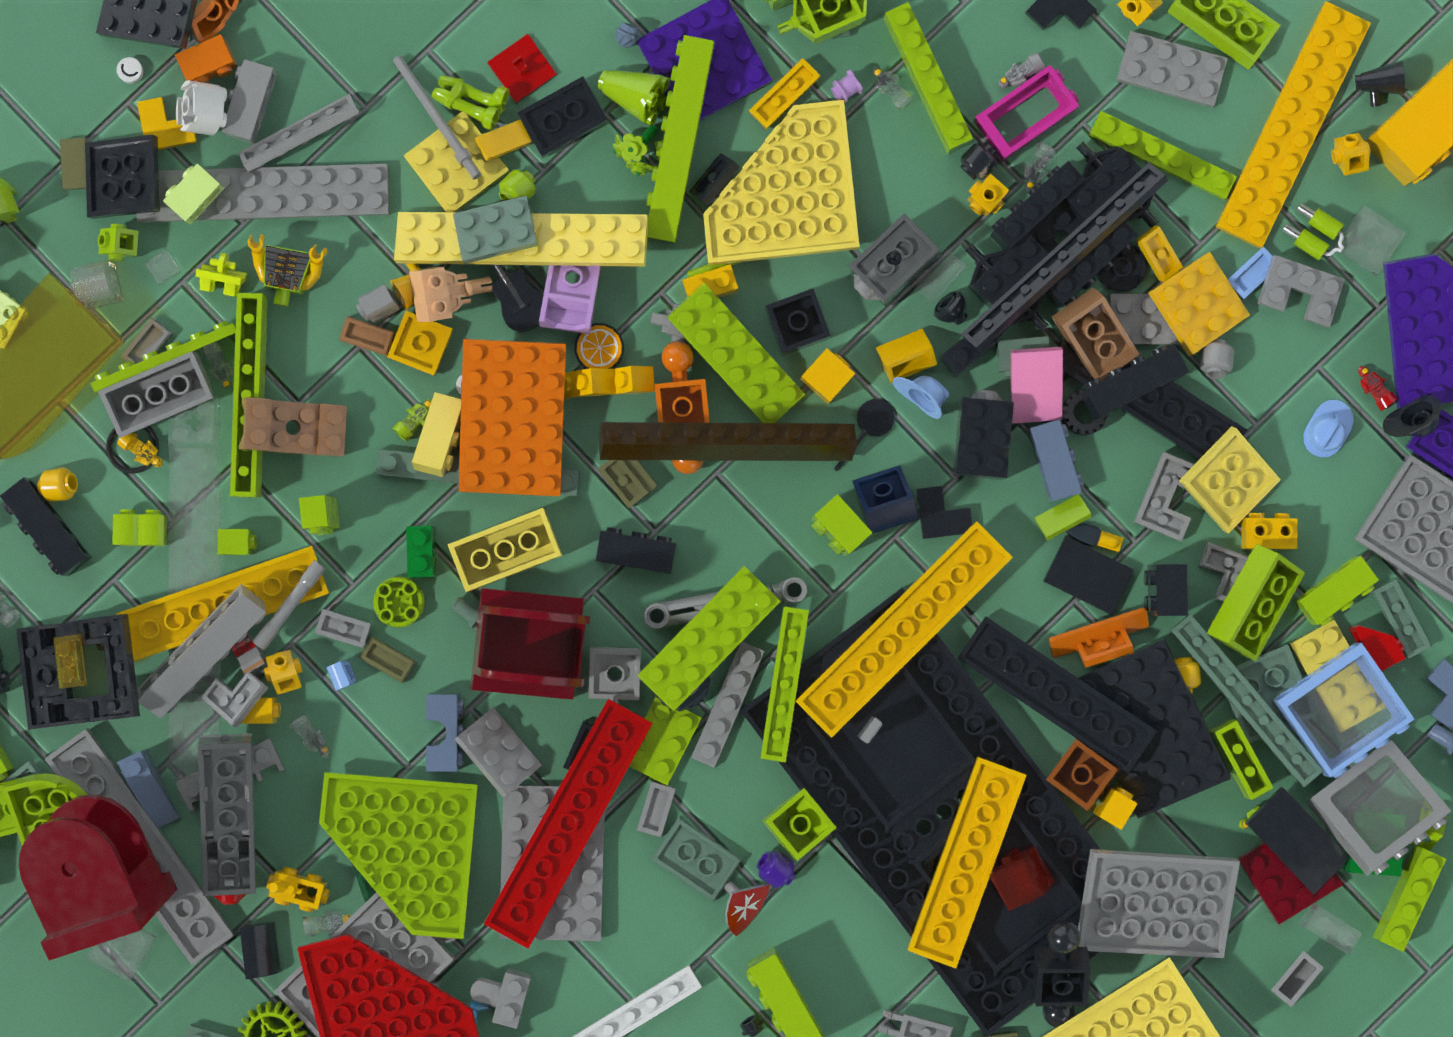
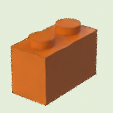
M221 34L175 54L186 81L210 83V79L216 76H228L233 72L232 69L238 67L226 39Z

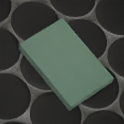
M678 817L650 859L713 902L742 861L740 857L681 817Z

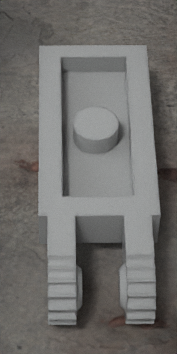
M886 1009L883 1010L882 1015L891 1020L901 1021L900 1028L898 1030L888 1025H879L878 1029L879 1032L895 1037H951L953 1032V1026Z

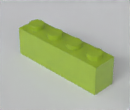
M1414 846L1372 936L1373 938L1404 952L1446 861L1445 858L1422 847Z

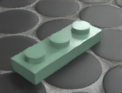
M1396 579L1372 590L1394 636L1402 642L1405 648L1403 653L1406 658L1409 659L1431 648Z

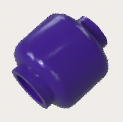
M780 851L765 852L757 863L759 877L774 888L789 885L795 878L794 861Z

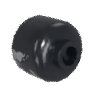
M974 143L961 156L962 165L960 167L973 180L976 178L983 180L996 168L998 162L994 156L997 152L988 143L984 146L980 143Z

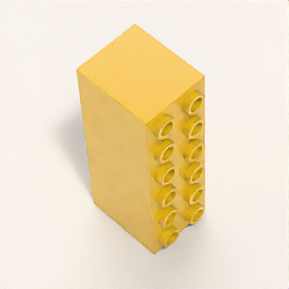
M1453 59L1364 141L1369 143L1371 152L1403 186L1410 182L1415 185L1420 180H1423L1433 171L1430 166H1436L1452 153L1450 150H1453Z

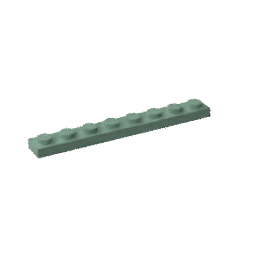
M378 449L376 475L459 484L460 458L453 457L451 469L445 471L444 477H439L414 470L412 460L415 453ZM562 469L561 495L577 496L580 471Z
M1188 614V616L1170 629L1172 634L1302 787L1308 785L1323 772L1316 761L1191 614Z

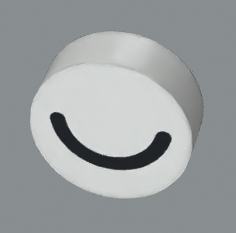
M127 57L122 59L117 65V74L123 82L135 84L142 79L144 70L137 59Z

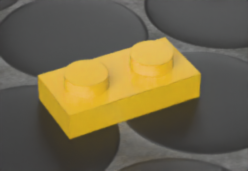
M1154 225L1136 239L1137 244L1159 281H1166L1183 268L1160 226Z

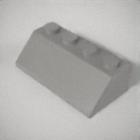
M197 350L98 391L119 438L214 398L208 374Z

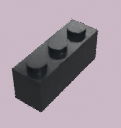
M607 527L606 532H600L595 561L668 574L672 573L676 544L671 543L672 538L657 536L656 540L646 539V533L632 531L631 536L621 534L622 529Z

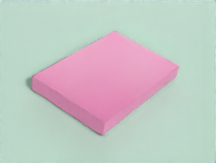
M1062 347L1011 350V402H1014L1012 423L1062 420Z

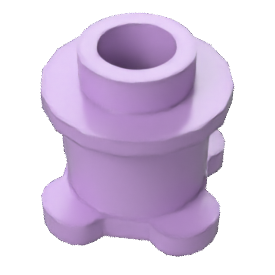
M850 69L846 71L845 77L839 81L834 80L832 82L834 87L831 88L834 97L837 100H844L845 103L855 93L861 95L863 90Z

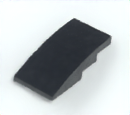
M1280 787L1245 822L1276 855L1277 859L1313 895L1350 859L1283 787Z

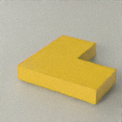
M162 97L137 102L143 135L153 134L158 136V151L198 143L196 133L181 131L180 129L183 126L178 125L177 120L168 121Z

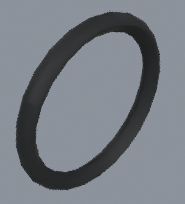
M150 426L144 427L143 429L151 435L154 446L159 453V441L156 433ZM115 428L110 432L106 441V452L109 461L115 468L125 473L135 474L143 472L152 466V463L139 468H126L120 465L114 459L111 450L112 440L117 432Z

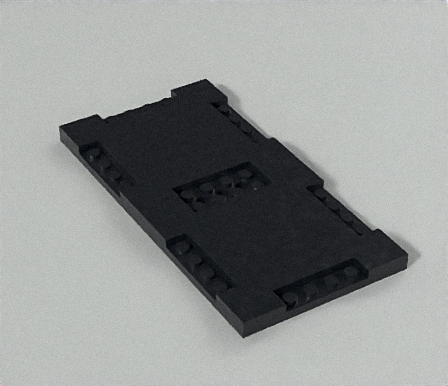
M900 588L801 663L786 762L779 763L799 790L805 788L836 826V829L832 831L833 835L910 937H912L960 806L957 794L960 790L966 789L977 757L1026 774L957 967L953 968L927 958L986 1037H989L1035 1002L1033 988L1035 947H1050L1047 941V933L1049 928L1058 921L1072 922L1078 928L1090 849H1101L1051 783L1046 780L1045 775L937 633L832 738L796 702L905 592L903 588ZM771 686L740 709L762 741ZM871 716L882 722V726L870 743H865L858 737V734ZM943 804L951 808V814L946 819H941L937 815L938 807ZM927 820L930 822L931 829L927 834L918 833L916 826L919 821ZM1088 951L1089 960L1099 952Z

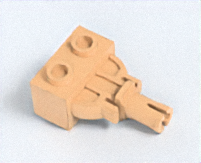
M444 267L409 271L417 322H431L452 318L453 312L457 311L463 304L471 302V298L461 299V297L492 292V285L481 287L483 284L492 283L489 276L458 281L466 279L467 275L464 273L456 275L451 271L445 270Z

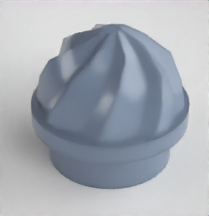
M622 22L620 27L616 28V40L621 47H632L640 39L638 36L640 29L631 24Z

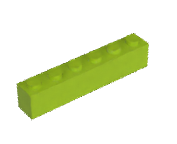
M909 2L885 12L884 22L947 155L970 145L973 137Z

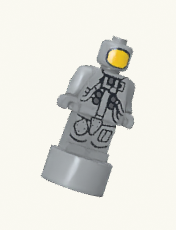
M1035 52L1028 56L1026 62L1019 66L1014 63L1011 69L1005 73L1006 77L999 79V87L1005 88L1009 86V83L1011 86H1019L1027 81V77L1045 69V65L1038 53Z

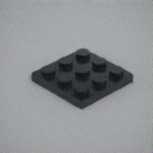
M151 134L85 143L88 218L97 219L160 211L158 136Z

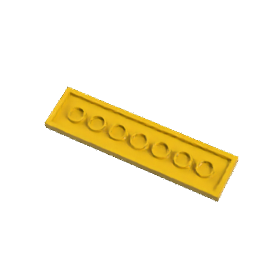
M313 546L116 613V615L128 614L133 660L137 661L180 646L240 584L264 601L265 616L277 612L313 560L318 562ZM323 574L315 585L308 590L299 604L329 594Z
M977 757L909 942L908 951L953 968L957 967L1026 774Z

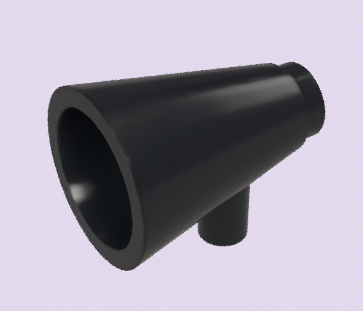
M1402 61L1355 75L1356 91L1361 90L1370 93V107L1381 106L1380 93L1405 95V77Z

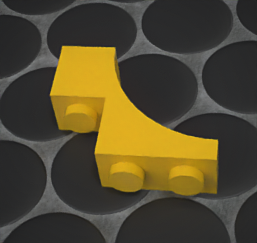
M627 366L615 369L589 368L565 373L564 399L655 392L653 366Z

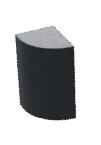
M275 921L241 927L240 936L245 979L266 977L280 973Z

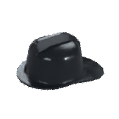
M1425 395L1393 411L1383 422L1384 432L1394 437L1407 435L1425 437L1430 435L1437 429L1440 422L1439 413L1442 406L1440 400L1435 396Z

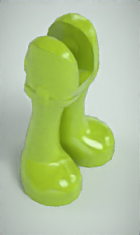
M441 75L438 80V85L441 88H435L431 94V97L450 110L456 109L480 121L484 128L492 131L498 124L499 116L504 112L509 97V89L499 86L494 93H487L470 86L463 79ZM466 97L488 108L476 106L461 98Z

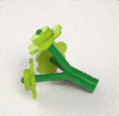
M655 125L649 126L641 136L634 137L631 133L625 134L623 142L618 134L615 135L616 143L613 144V152L618 158H623L624 162H626V168L631 169V173L638 176L646 175V172L650 173L654 168L643 163V159L648 151L647 143L658 132V128Z

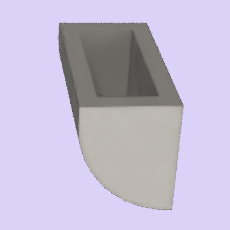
M1303 951L1271 991L1289 1007H1292L1324 967Z

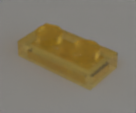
M81 634L55 637L54 647L59 689L87 685Z

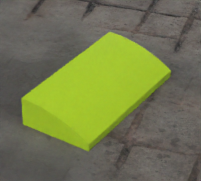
M1175 0L1167 11L1248 70L1256 62L1281 26L1246 0Z

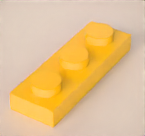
M802 58L749 110V113L767 130L820 78V75Z

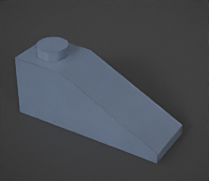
M148 749L141 750L117 762L130 789L144 811L159 828L180 818Z

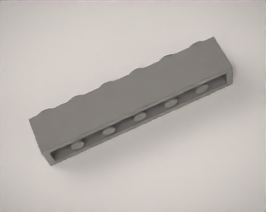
M240 584L137 688L138 702L160 719L166 713L172 712L177 706L178 701L184 695H189L201 678L209 675L213 665L218 660L225 659L230 652V648L236 642L240 643L246 637L248 630L254 624L258 625L264 619L266 613L264 601Z

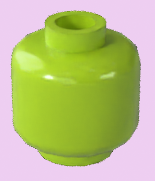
M517 169L512 170L499 183L500 198L502 201L527 196L530 199L536 193L535 178L526 170L524 172Z

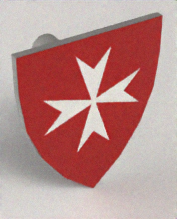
M731 881L725 885L724 889L730 894L725 911L726 924L735 936H738L756 917L768 895L770 884L766 883L741 890Z

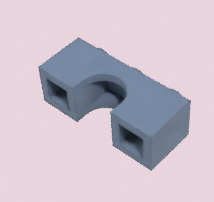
M460 694L426 695V720L441 722L447 731L443 743L426 746V772H457L459 766L464 765V751L460 750V745L454 740L464 731V725H460V715L464 714V699H460Z

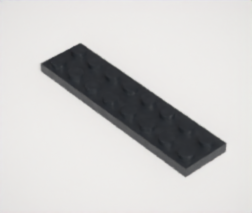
M1064 338L1059 346L1063 349V373L1085 386L1094 378ZM1130 362L1121 367L1122 370L1131 367ZM1174 382L1119 408L1198 460L1231 426L1237 428L1243 436L1247 432L1246 428Z
M986 616L957 657L963 663L1126 773L1131 771L1157 732L1145 722Z

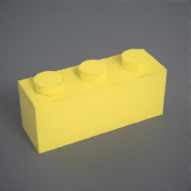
M434 392L412 460L414 470L444 477L445 471L451 469L453 462L451 452L453 447H457L460 441L458 430L461 424V399Z

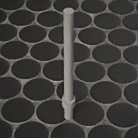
M402 56L395 57L393 59L394 64L455 152L454 157L458 163L464 165L473 180L479 178L481 172L472 161L473 156L469 150L464 148Z

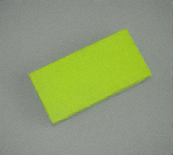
M1077 494L1036 516L1035 522L1048 541L1091 518L1092 514L1081 496Z

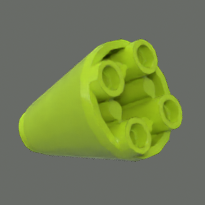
M604 70L598 81V89L602 90L606 96L642 123L653 126L660 111H665L668 107L666 106L667 96L664 92L669 87L670 79L659 74Z

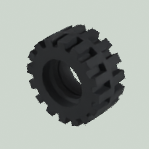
M1082 389L1069 395L1063 403L1062 421L1067 426V429L1074 432V434L1090 435L1105 425L1108 414L1096 420L1093 419L1089 423L1079 422L1074 415V410L1078 403L1085 402L1080 394L1084 391Z

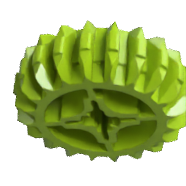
M268 1001L266 1009L259 1003L256 1006L257 1011L250 1009L248 1011L249 1017L244 1016L241 1021L246 1026L238 1028V1032L245 1034L239 1037H253L254 1026L260 1019L262 1022V1035L259 1037H266L270 1031L276 1034L281 1032L277 1037H283L290 1032L292 1037H302L307 1034V1030H299V1027L305 1023L302 1020L298 1022L295 1020L298 1017V1013L295 1012L291 1015L289 1013L291 1007L289 1006L282 1010L281 1001L277 1002L275 1008L272 1001ZM268 1016L280 1018L286 1025L278 1026Z

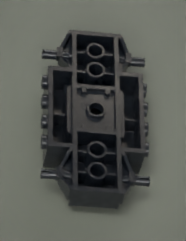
M1083 141L1076 147L1086 158V165L1082 175L1069 161L1061 168L1057 165L1046 175L1049 179L1043 185L1037 183L1028 192L1029 198L1024 202L1020 199L1010 209L1012 213L1006 219L1001 217L991 226L993 231L990 237L1003 251L985 256L974 244L965 250L976 261L968 287L988 308L1059 245L1054 238L1056 232L1063 231L1069 236L1142 169L1122 147H1115L1096 153ZM1153 195L1044 294L1057 309L1063 304L1066 307L1078 297L1075 293L1079 289L1083 288L1086 291L1096 281L1093 276L1100 270L1104 274L1115 264L1112 259L1118 253L1123 256L1133 247L1130 242L1138 235L1126 223L1127 221L1137 218L1140 220L1142 218L1150 228L1159 223L1148 209ZM1043 295L1011 325L1028 320V322L1032 321L1042 332L1049 325L1038 312Z

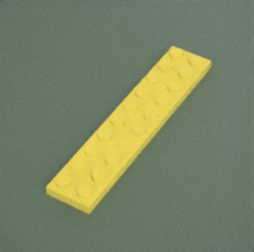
M398 212L394 261L396 263L464 264L453 217L454 213ZM532 213L538 246L467 263L487 265L646 267L649 218L647 215Z

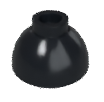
M953 291L945 295L935 306L934 316L946 323L954 322L956 325L963 323L968 314L965 312L966 301L960 291Z

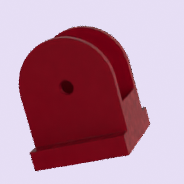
M481 588L470 689L573 700L574 688L584 686V678L580 677L585 624H590L591 616L582 615L584 598Z
M99 795L78 796L62 804L52 814L49 821L39 825L29 834L21 847L19 855L21 880L47 934L40 943L49 961L141 931L178 890L170 871L161 873L136 818L120 803Z

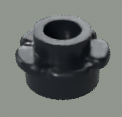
M757 1014L746 1018L740 1024L743 1030L742 1035H749L750 1037L758 1035L763 1030L761 1027L764 1023L763 1020L759 1019Z

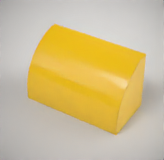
M923 329L876 347L881 364L890 383L893 382L895 377L906 378L937 365L933 347Z

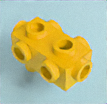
M283 867V870H277L274 875L271 874L269 876L266 889L270 890L268 897L275 898L274 902L287 906L289 903L298 904L299 909L307 912H314V909L318 910L322 904H327L330 890L326 889L327 882H323V877L320 875L308 873L307 877L297 875V869ZM313 887L316 889V895L310 896L308 888Z

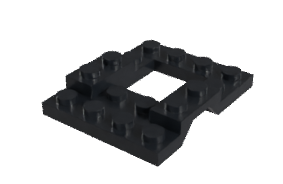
M128 614L16 629L28 730L140 716ZM104 643L110 694L73 698L67 648Z

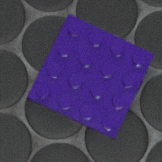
M710 0L636 41L653 74L663 75L670 79L669 87L664 92L666 96L668 91H673L675 81H671L673 66H678L680 56H676L678 40L683 41L684 35L715 42L700 121L772 83L771 77L729 0Z

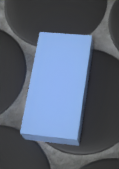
M1264 246L1228 278V281L1241 300L1245 299L1266 278L1272 255Z

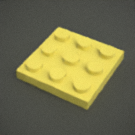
M464 112L459 113L447 124L462 146L467 148L473 156L472 161L481 172L479 178L473 180L464 165L458 163L454 157L455 152L439 129L403 155L446 213H456L510 172L499 157L487 162L485 161L475 142V138L482 134Z
M1231 426L1179 482L1217 525L1229 534L1281 479L1237 428Z

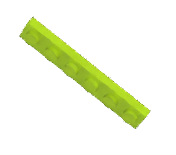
M1103 111L1099 112L1089 133L1090 136L1114 148L1122 147L1129 155L1143 162L1150 163L1154 167L1222 200L1227 198L1237 176Z
M226 320L214 325L215 331L205 334L202 330L190 335L191 341L181 344L179 340L167 345V351L158 354L156 350L142 356L144 361L134 364L132 360L118 366L120 369L118 372L110 374L109 370L94 376L96 381L90 384L94 392H98L191 351L201 349L236 333V326L234 323L228 324Z
M783 607L760 759L786 762L809 610Z

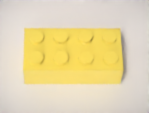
M545 508L447 544L465 592L474 591L563 556Z

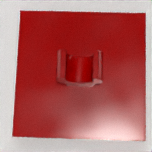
M526 34L487 62L502 85L509 89V94L515 103H518L557 75L529 34Z

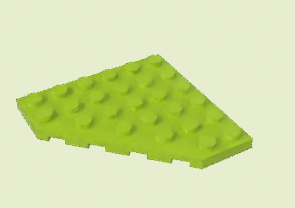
M324 772L319 824L407 930L415 936L464 939L478 785Z

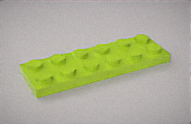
M702 283L666 317L762 423H776L805 395L705 283Z
M743 566L637 677L674 712L781 601Z

